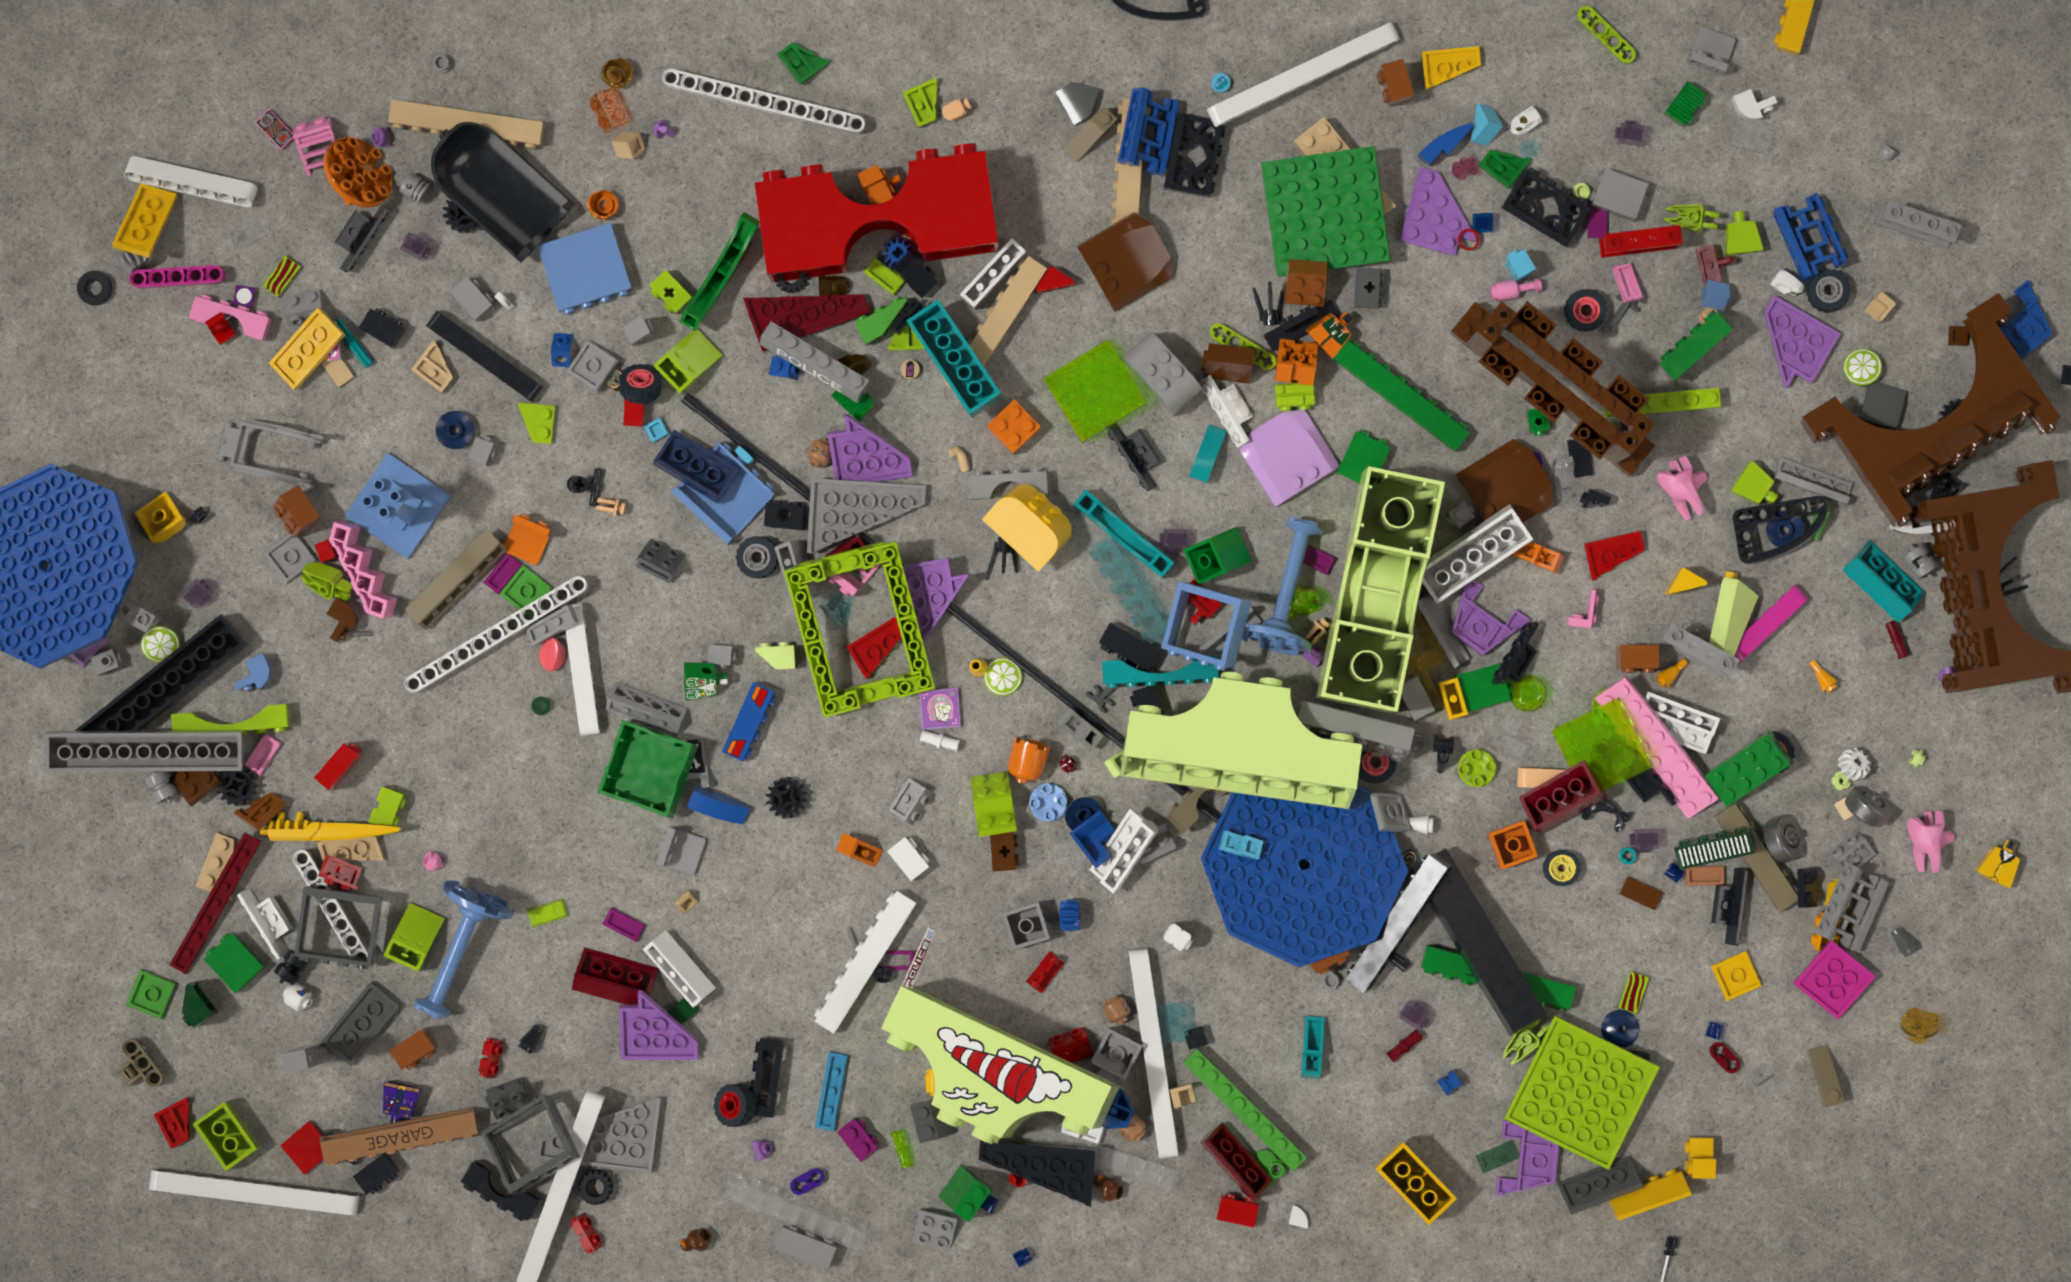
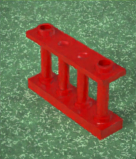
M1680 225L1603 234L1604 238L1598 239L1601 258L1677 249V245L1683 244Z

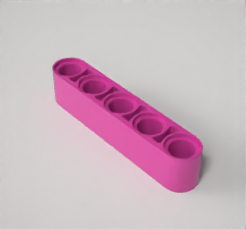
M216 265L143 269L133 271L129 276V280L133 286L139 289L214 285L224 282L226 273ZM215 270H219L220 277L213 280L212 273ZM200 271L201 278L194 281L193 274ZM180 272L182 279L179 282H175L174 275ZM157 274L163 275V280L160 283H156L154 280ZM138 275H143L144 281L141 284H136L135 280Z
M1796 584L1743 633L1734 655L1739 659V662L1744 660L1809 599Z

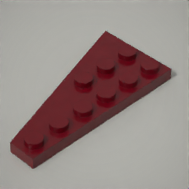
M864 294L743 298L759 344L761 335L770 322L775 323L798 338H803L870 313ZM760 345L762 352L768 350Z

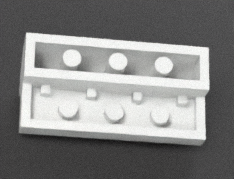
M1646 692L1643 698L1677 742L1682 746L1706 754L1720 718Z
M1129 809L1104 847L1111 858L1097 868L1092 865L1090 871L1101 880L1100 883L1113 894H1116L1157 834L1158 827L1151 820H1146L1136 810Z

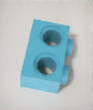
M1516 249L1508 254L1505 261L1507 269L1511 270L1510 274L1516 282L1536 270L1525 249L1522 251Z

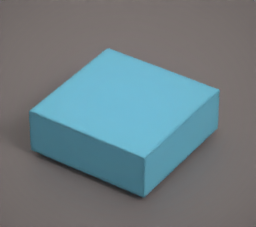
M661 417L643 426L652 443L669 435Z
M741 446L736 448L735 453L748 465L754 461Z

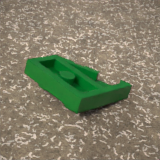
M793 42L777 53L778 58L800 85L830 63L828 59L820 58L814 55L813 52L804 50Z
M1490 149L1478 167L1508 189L1531 159L1516 157L1514 154L1509 153L1503 154Z

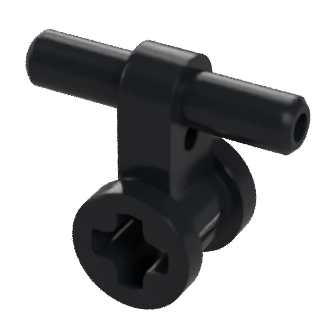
M595 468L593 483L587 482L582 476H571L567 480L568 490L573 493H583L585 490H590L589 506L596 507L598 494L601 492L602 487L600 484L602 469ZM574 482L581 483V486H574Z
M1947 472L1939 479L1937 486L1932 490L1930 500L1944 498L1947 495L1955 496L1961 491L1963 484L1961 482L1958 483L1952 477L1953 475Z
M1439 735L1434 736L1433 752H1437L1436 763L1438 773L1444 772L1445 767L1448 765L1449 754H1453L1454 737L1441 738Z

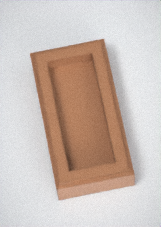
M1685 866V886L1725 885L1724 866Z

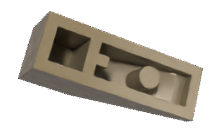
M1103 106L1063 149L1078 162L1117 123V118Z
M1827 1045L1809 1049L1808 1052L1822 1106L1829 1107L1844 1103L1840 1083Z

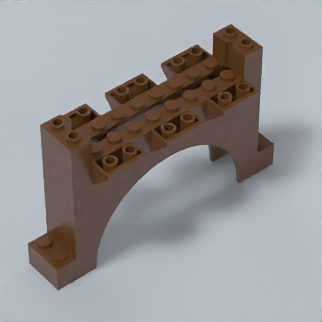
M1999 293L1966 313L1968 318L1963 323L1972 339L1976 358L1974 381L1971 390L1963 402L1942 420L1913 430L1883 429L1868 424L1854 416L1840 403L1836 396L1802 417L1801 425L1813 443L1816 441L1820 443L1829 437V433L1831 434L1893 528L1896 526L1902 527L1909 522L1913 510L1906 499L1911 496L1915 489L1917 491L1922 490L1927 486L1932 476L1938 477L1947 469L1952 471L1960 465L1963 459L1969 460L1973 458L1981 445L1986 447L1996 438L1999 440L2003 439L2012 428L2017 430L2022 427L2025 421H2027V417L2040 435L2043 433L2050 434L2059 425L2060 415L2001 331V328L2008 324L2007 321L2010 320L2009 317L2012 311Z
M1502 301L1491 313L1477 302H1474L1450 334L1478 357H1481L1478 363L1507 386L1512 383L1516 376L1529 384L1532 388L1524 397L1528 403L1553 423L1564 412L1577 424L1569 436L1599 460L1605 457L1628 477L1631 476L1655 447L1645 437L1656 424L1641 412L1638 413L1649 398L1619 374L1605 389L1592 378L1603 361L1574 338L1569 341L1561 352L1545 341L1557 327V324L1528 301L1525 302L1517 313ZM1501 330L1510 332L1534 352L1532 357L1536 354L1590 396L1593 399L1592 405L1597 402L1620 421L1621 427L1626 431H1620L1569 388L1565 387L1554 376L1550 375L1539 364L1535 363L1524 352L1510 343L1508 339L1500 335L1502 333Z
M2053 460L2017 467L2016 478L2020 483L2017 486L1926 500L1912 504V517L1916 523L1932 520L1933 533L1931 535L1934 536L1935 541L1933 551L1937 558H1944L1945 560L1943 568L1947 572V576L1941 577L1940 590L1944 592V610L1947 611V615L1954 614L1955 617L1953 624L1955 629H1957V633L1951 634L1950 646L1954 649L1955 657H1953V664L1958 671L1943 674L1942 687L1946 693L2053 675V686L2057 694L2071 692V651L2050 647L2030 636L2017 623L2009 611L2000 583L2001 555L2005 542L2014 526L2026 513L2036 506L2060 498Z

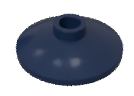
M450 411L439 418L435 432L437 439L443 446L449 449H460L471 441L474 434V426L466 414L460 411ZM454 427L459 428V432L457 434L452 433V429Z
M1785 511L1777 512L1775 515L1781 517L1785 514ZM1801 518L1770 522L1766 525L1767 537L1776 547L1794 540L1805 532V526ZM1784 527L1789 528L1788 534L1782 533Z
M1090 797L1075 799L1069 804L1065 812L1067 826L1073 831L1098 811L1102 812L1100 804ZM1085 810L1083 815H1079L1081 811Z
M1621 1009L1607 1014L1601 1026L1603 1038L1622 1048L1632 1045L1638 1038L1640 1031L1637 1018L1631 1012ZM1621 1025L1625 1028L1622 1033L1618 1031V1027Z

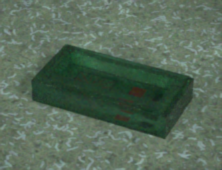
M1511 1140L1475 1155L1482 1173L1518 1159Z

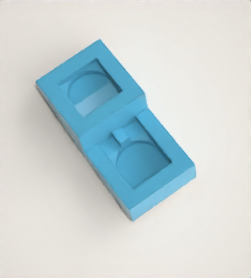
M1223 831L1219 850L1258 860L1263 841L1247 835L1241 836L1229 831Z

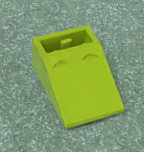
M697 329L696 332L693 330L671 348L653 366L682 395L723 355Z
M410 903L383 956L417 972L422 971L445 918Z

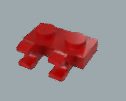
M1195 578L1190 582V584L1203 587L1201 584L1198 585ZM1189 593L1187 604L1191 602L1198 609L1189 620L1195 624L1202 616L1209 619L1222 605L1217 600Z

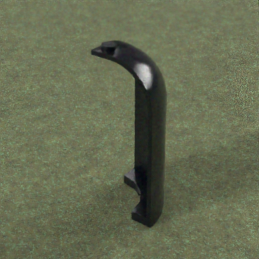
M462 122L450 130L445 129L439 136L441 140L435 147L431 157V170L436 184L451 201L520 263L536 249L535 247L541 241L543 242L552 232L551 229L559 221L561 222L574 207L575 203L501 136L488 127L474 122Z

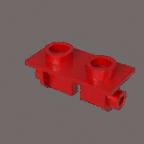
M1049 951L1026 982L1042 993L1064 962Z
M487 1038L484 1041L482 1055L488 1057L487 1059L481 1058L479 1076L495 1078L498 1074L499 1057L503 1053L502 1040Z
M585 1212L570 1220L572 1223L570 1225L576 1236L580 1234L584 1236L579 1239L584 1251L590 1254L602 1247L601 1238L595 1233L592 1221L586 1216Z

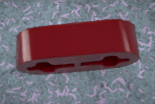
M1720 1042L1711 1044L1709 1047L1710 1056L1727 1073H1736L1740 1069L1738 1058L1724 1044ZM1715 1046L1718 1048L1722 1047L1721 1052L1725 1055L1723 1058L1718 1054H1713ZM1726 1058L1730 1061H1736L1734 1064L1735 1069H1727L1728 1063L1725 1061Z

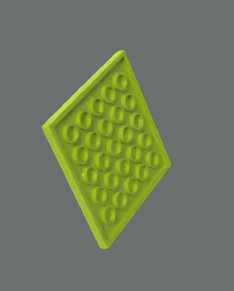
M1554 1015L1504 1119L1609 1170L1660 1066Z

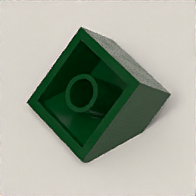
M196 981L186 985L182 1008L183 1020L189 1027H199L216 1015L218 1011Z

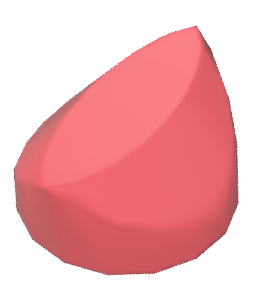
M555 638L547 640L539 651L540 663L549 672L562 667L567 658L564 645Z

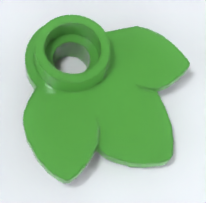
M1261 1149L1257 1151L1259 1160L1255 1161L1273 1180L1267 1187L1272 1186L1277 1178L1282 1177L1286 1173V1164L1282 1160L1276 1159L1274 1153L1269 1150ZM1275 1165L1280 1166V1170L1274 1171L1273 1167Z

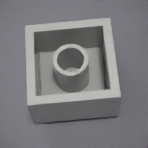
M1039 901L1002 912L1013 950L1050 939Z

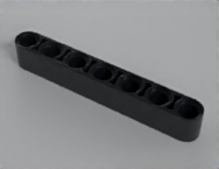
M437 310L426 324V327L529 401L533 402L543 389V386Z

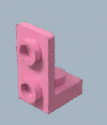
M1590 590L1587 619H1584V615L1572 614V617L1567 618L1566 625L1591 628V625H1595L1596 613H1593L1594 606H1597L1599 598L1596 590Z

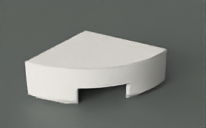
M501 292L494 296L509 312L514 308V305Z
M1293 1205L1288 1224L1308 1228V1220L1305 1213L1299 1207Z

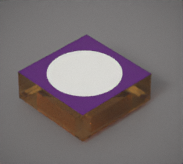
M236 285L233 304L253 308L256 288Z

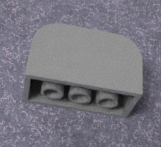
M1152 332L1147 334L1122 357V361L1172 416L1202 390V387L1191 373Z

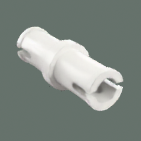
M925 730L922 731L920 742L935 745L939 749L942 747L957 752L960 740L946 737L942 733L938 735Z

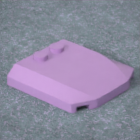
M1305 410L1280 413L1253 430L1248 436L1249 441L1243 444L1240 449L1244 459L1275 507L1340 466Z

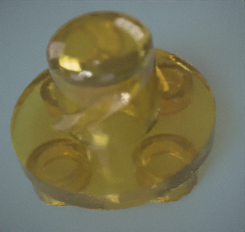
M1910 1008L1901 1017L1900 1026L1903 1032L1909 1035L1911 1042L1924 1044L1928 1038L1938 1033L1940 1023L1937 1014L1918 1010L1917 1008Z

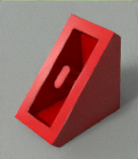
M1050 265L1036 287V292L1038 294L1074 286V280Z

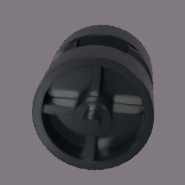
M292 949L288 950L283 957L284 962H280L274 970V973L280 977L281 980L279 982L281 984L285 981L294 985L300 978L299 973L304 972L310 964L309 961L299 960L298 956H294L295 951Z

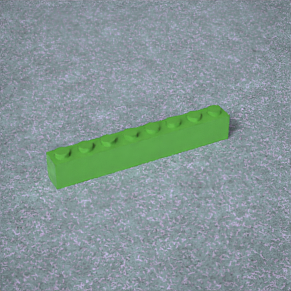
M1197 1048L1183 1061L1293 1172L1307 1158Z

